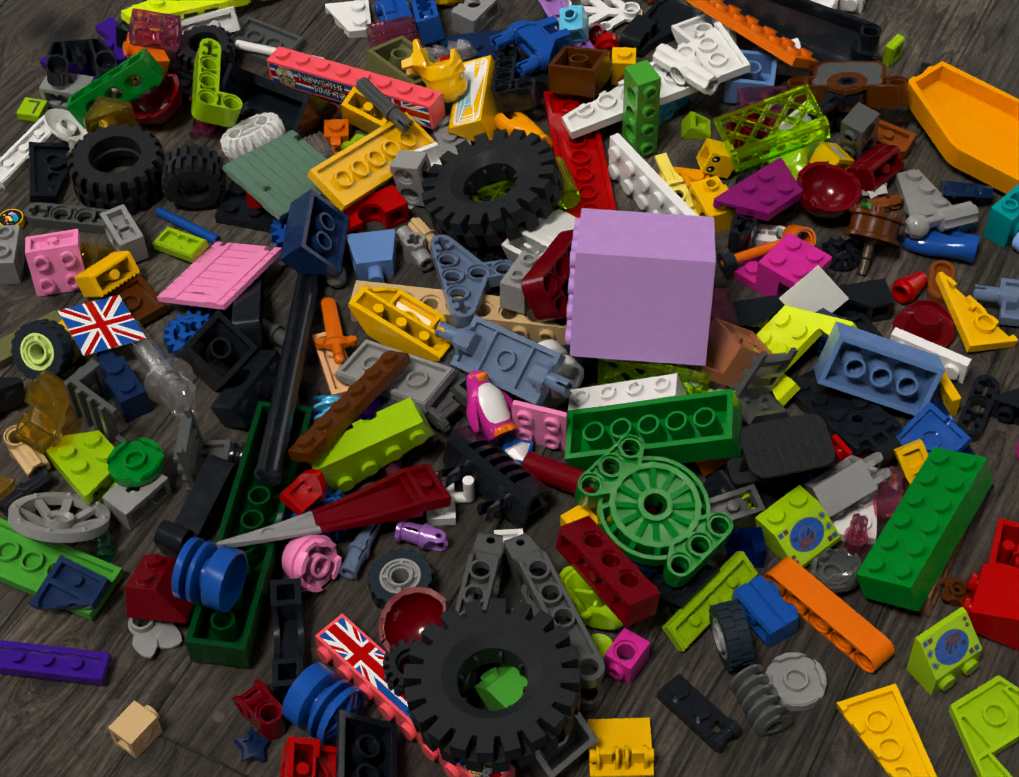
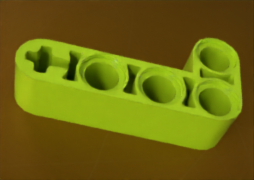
M205 38L201 40L194 60L191 113L195 119L201 122L232 127L238 120L243 103L236 95L219 91L221 45L214 39Z

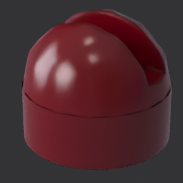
M599 23L593 24L589 28V39L595 43L597 37L607 33V30Z

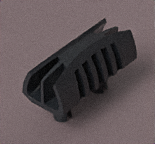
M471 426L460 427L452 431L447 440L443 457L445 468L437 473L441 482L446 480L445 487L458 480L462 482L465 476H472L474 478L475 493L485 501L477 506L479 516L486 514L485 521H488L495 515L501 514L517 529L523 528V534L546 515L543 507L547 506V503L542 496L550 495L552 491L543 482L480 431L478 433L474 432Z

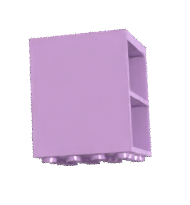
M582 208L581 217L575 218L569 264L570 277L568 282L569 297L565 345L570 346V356L706 366L716 266L714 217Z

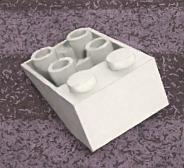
M558 209L553 211L547 219L537 218L540 225L531 232L522 226L519 227L521 237L510 242L507 238L501 246L508 260L513 263L522 251L541 256L561 231L574 229L575 218L577 217Z

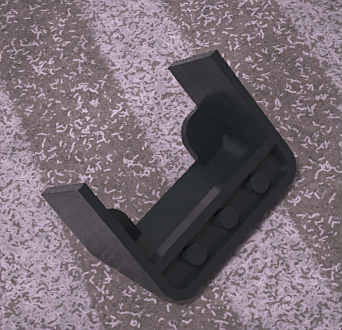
M231 63L227 66L219 88L220 92L236 95L242 100L243 105L240 115L248 117L249 113L260 115L264 112H272L278 115L284 127L296 131L299 134V138L308 141L309 136L314 138L322 130L324 120H330L338 107L312 94L295 90Z

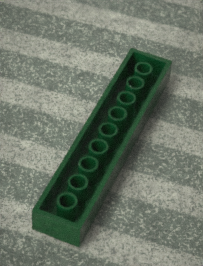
M258 401L215 543L290 519V514H292L291 509L279 500V496L305 471L307 462L291 460L287 451L281 483L278 486L273 487L269 483L261 486L256 481V469L271 402ZM296 405L287 450L314 425L315 415L313 407ZM286 539L235 547L236 549L243 550L248 559L247 574L241 594L235 605L226 613L206 608L202 605V601L196 604L185 640L191 661L250 668L271 594L270 580L275 579Z

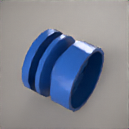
M196 536L190 538L181 549L173 569L171 579L173 596L193 604L202 601V605L206 608L226 613L230 611L238 600L245 583L248 565L246 553L243 550L226 545L218 548L216 543L212 541L206 542L204 539Z
M320 662L314 663L296 678L283 701L282 714L285 719L302 730L307 729L308 735L320 739L322 745L334 746L336 745L337 712L343 710L361 715L366 700L365 692L353 686L346 679L340 680L339 674Z

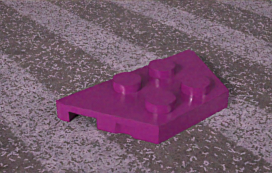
M779 157L715 197L713 207L716 209H721L722 205L736 208V213L750 215L768 221L802 198L803 191L783 159Z

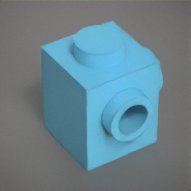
M571 5L560 8V18H557L558 31L567 28L571 32V38L567 39L571 44L588 42L589 17L583 5Z

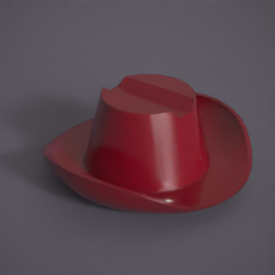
M920 300L911 303L901 310L893 321V330L897 327L942 347H947L955 336V326L949 311L943 305L930 300Z

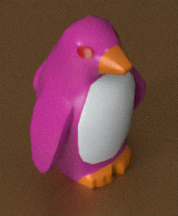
M482 370L471 371L466 377L467 419L472 430L478 433L480 428L487 438L495 441L517 429L516 424L512 421V398L498 389L489 380L487 372Z

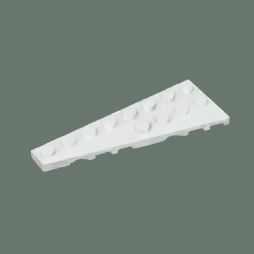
M720 21L714 23V27L705 33L699 32L696 34V39L687 44L683 42L676 49L685 56L688 53L697 56L704 68L720 77V83L751 72L750 63ZM653 61L650 62L661 77L660 106L699 91L688 83L679 85L673 80L669 71ZM624 79L619 81L618 86L611 91L601 92L599 97L593 102L583 103L562 116V123L571 139L623 120Z

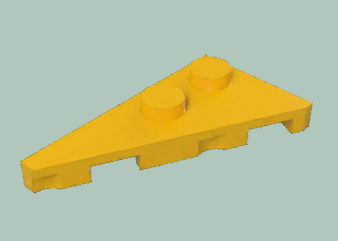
M944 272L937 273L935 280L967 353L1015 347L1018 339L1014 334L1009 337L998 327L999 321L994 316L988 314L986 309L971 295L965 297L955 288L957 283L951 277L945 275Z

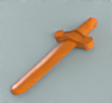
M326 297L321 300V307L327 338L315 339V347L317 349L325 348L332 350L334 362L341 365L345 361L343 349L349 346H356L357 337L354 335L343 336L336 301L333 298Z

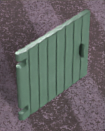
M294 130L223 165L222 168L235 183L246 190L265 210L278 220L289 215L291 202L310 189H313L321 196L324 195L307 177L310 169L327 159L305 139L298 141L299 134Z

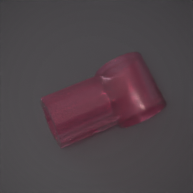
M894 466L886 467L889 468L892 474L878 484V494L873 496V506L878 521L890 519L905 494L903 470H898Z

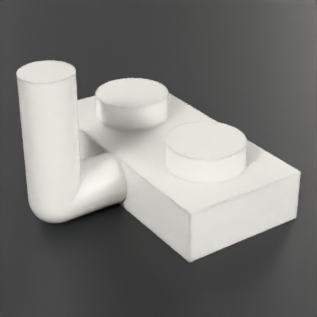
M465 476L463 478V492H455L454 483L445 487L446 480L442 481V484L451 496V505L427 511L428 524L432 526L456 525L455 503H471L475 499L474 478L472 476Z

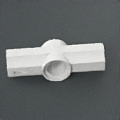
M663 43L656 47V51L652 55L653 62L669 71L676 83L679 85L688 83L705 95H712L716 92L720 84V77L704 68L697 56L692 53H688L685 56Z

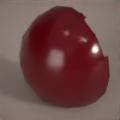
M168 74V80L162 81L157 88L146 90L134 102H127L125 104L126 112L139 123L147 125H160L171 120L180 110L183 100V88L176 74Z
M829 161L808 164L798 172L797 183L803 191L802 198L800 199L801 205L808 213L820 219H834L847 214L849 208H852L853 204L858 203L862 192L860 182L853 172L850 173L842 167L828 164Z
M416 586L401 590L389 599L381 612L378 625L380 642L389 653V647L392 644L399 647L398 640L403 639L406 644L409 643L408 638L414 637V641L418 642L419 638L422 639L421 632L430 622H433L438 627L442 626L440 615L450 610L448 602L444 596L431 588Z

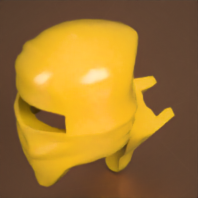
M414 39L411 57L401 61L402 69L406 70L407 77L421 76V79L426 84V88L443 93L444 103L458 100L467 90V80L460 76V73L466 69L457 49L450 50V59L433 63L428 59V51L421 47L419 39Z

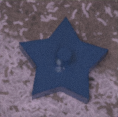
M253 727L248 729L245 737L236 738L233 741L241 750V762L250 758L261 763L265 761L263 748L269 739L259 737Z

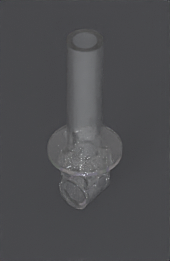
M135 320L146 339L129 343L127 346L148 373L144 381V389L147 396L154 402L165 403L176 417L181 418L182 413H184V406H190L194 415L196 412V387L192 383L194 379L193 368L182 358H167L138 320Z

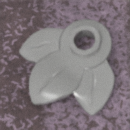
M130 617L128 628L134 636L132 645L135 651L140 656L151 659L158 648L168 650L181 645L182 637L180 631L174 625L176 622ZM148 623L147 625L140 627L141 624Z

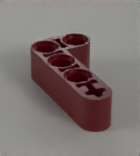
M574 229L561 231L522 280L521 288L523 295L535 317L540 322L566 318L568 300L561 286L570 276V252Z

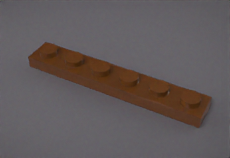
M393 350L383 353L380 359L371 368H368L364 375L355 384L351 385L348 391L339 400L335 401L331 408L322 417L318 418L314 425L287 450L291 460L313 463L412 362L409 354Z

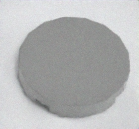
M787 652L776 656L771 661L765 672L769 676V681L766 684H773L775 691L772 694H778L781 697V701L777 705L784 704L787 710L806 711L815 707L823 699L827 686L826 673L821 664L815 659L811 660L806 657V654L800 652Z

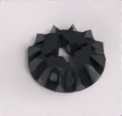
M840 236L835 240L830 237L828 242H823L821 251L832 256V263L829 267L836 270L852 269L860 263L862 258L859 244L852 243L851 238L843 240ZM841 250H845V251H846V252H843V253L839 254L838 257H837V251H838V252H840Z

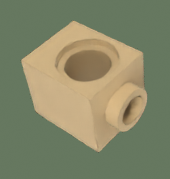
M135 700L108 727L114 743L136 759L162 733L158 720L160 718L159 714L151 706L146 705L143 707Z

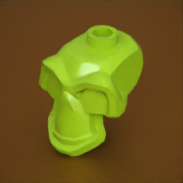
M572 566L563 568L558 576L584 625L606 630H617L624 626Z

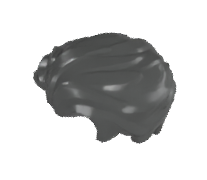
M826 548L823 553L811 561V571L809 573L833 593L848 592L859 584L856 573L861 567L862 561L857 553L852 555L845 548L834 550Z

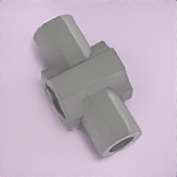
M407 225L400 227L396 231V237L403 246L405 261L408 264L417 265L422 271L429 270L434 263L432 256L427 251L424 234L412 231Z

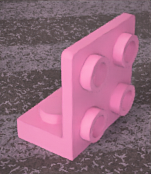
M78 229L26 237L25 255L38 297L80 290L74 278L83 272L85 267L80 252V234Z
M517 400L513 401L512 421L517 426V429L512 431L514 438L532 441L534 444L543 445L549 449L565 451L568 414L566 412Z

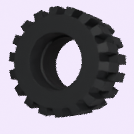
M216 25L194 26L190 30H185L182 35L177 37L178 40L174 44L179 70L193 76L194 60L201 40L205 38L214 39L221 45L220 82H222L228 64L237 65L234 41L230 32L225 31L222 27L217 28Z
M193 144V146L182 145V148H174L172 153L169 152L163 161L161 184L163 195L167 196V200L170 203L175 202V206L179 208L181 206L185 207L186 210L211 208V205H217L219 200L223 199L226 187V172L222 170L223 165L226 163H224L223 157L218 156L217 151L209 150L207 146L199 147L198 144Z

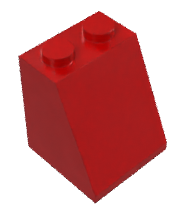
M984 563L977 573L972 572L965 586L969 593L968 596L963 598L960 608L963 607L967 611L977 634L1019 651V569Z

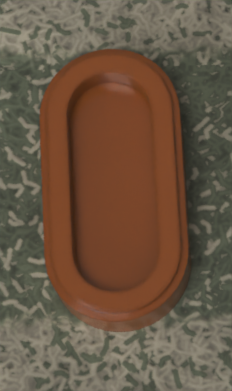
M937 260L929 268L926 296L930 301L944 305L946 303L935 277L938 272H944L945 275L955 281L956 268L949 261Z

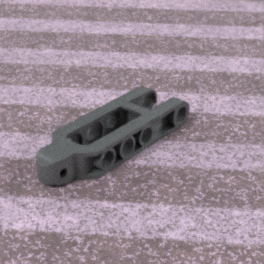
M485 532L477 534L474 548L468 557L455 607L460 616L466 614L464 603L475 601L477 595L483 597L480 600L482 610L490 608V598H499L503 575V535ZM477 668L468 674L464 679L465 685L460 688V695L462 698L466 697L468 704L473 706L476 693L474 686L477 685L476 682L478 681Z
M526 533L505 540V560L513 574L520 598L524 603L532 605L533 616H536L542 609L554 618L555 628L562 625L569 634L571 646L575 645L579 658L582 691L592 690L597 694L591 700H585L581 697L580 709L588 712L595 711L602 705L604 698L601 681L604 679L605 665L600 653L547 553L540 549Z

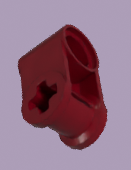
M257 679L253 682V687L240 696L235 695L232 697V700L241 715L246 720H249L263 737L275 740L286 733L288 728L287 721L283 717L281 703L270 693L265 684Z

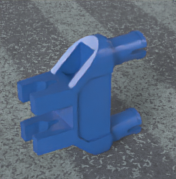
M554 16L540 21L522 20L509 24L507 30L491 36L490 44L496 51L510 44L517 45L529 57L521 62H517L515 65L517 73L521 77H525L537 70H548L549 63L564 45L571 46V43L567 40L571 38V32L567 28L558 31L554 27L558 25V20Z

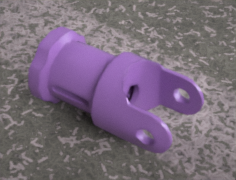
M408 519L398 521L394 536L395 542H409L418 545V548L423 550L445 551L447 549L448 541L444 531L436 529L428 523L420 525L410 522Z

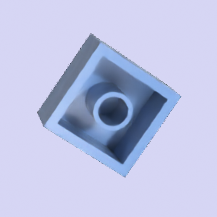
M741 50L751 65V72L725 81L723 102L771 107L778 57L769 52Z

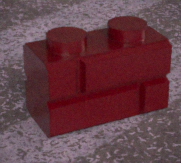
M877 144L856 160L855 163L847 167L846 171L855 174L862 190L874 192L902 170L904 162L898 146Z

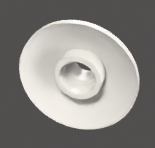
M54 108L48 110L44 115L46 127L61 140L69 142L72 139L77 142L79 139L83 140L84 135L90 132L89 127L84 129L67 110Z

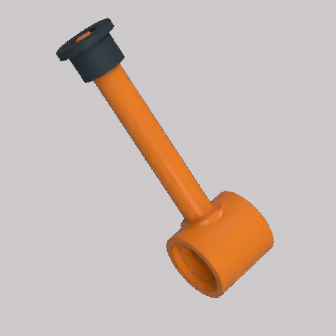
M792 224L787 226L782 233V238L788 232L796 237L801 233L802 240L813 246L816 244V234L809 227ZM781 239L735 254L733 252L727 254L718 253L717 261L719 268L723 273H728L729 269L737 267L738 263L766 255Z

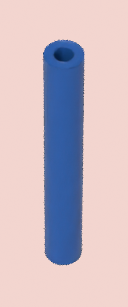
M163 207L156 209V216L212 244L216 241L220 242L221 237Z

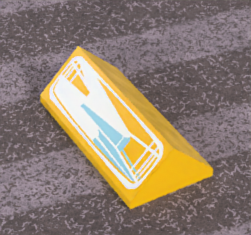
M491 55L462 62L466 70L461 72L460 76L466 78L467 90L458 100L452 102L447 132L474 142V136L486 132L488 139H492L494 130H497L494 117L499 112L496 109L491 92L495 61Z

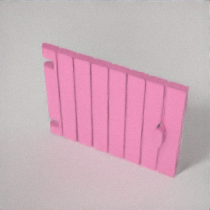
M216 241L181 276L161 292L157 299L159 302L225 310L281 255L282 248L274 247L270 251L269 246L230 242L224 245L223 242Z

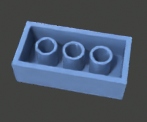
M837 321L814 367L817 383L914 416L930 402L945 372L940 356Z

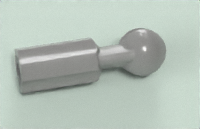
M968 201L939 208L930 217H926L921 213H914L906 219L904 230L911 238L920 239L932 228L944 232L975 224L978 222L979 211L976 205Z

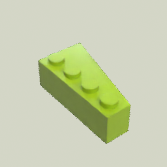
M409 397L376 412V418L372 420L360 419L352 423V429L343 432L310 464L313 469H319L323 472L326 483L333 490L337 491L340 489L344 493L351 490L365 478L376 474L379 469L390 462L398 460L404 453L415 446L423 444L426 439L434 435V432L421 408Z

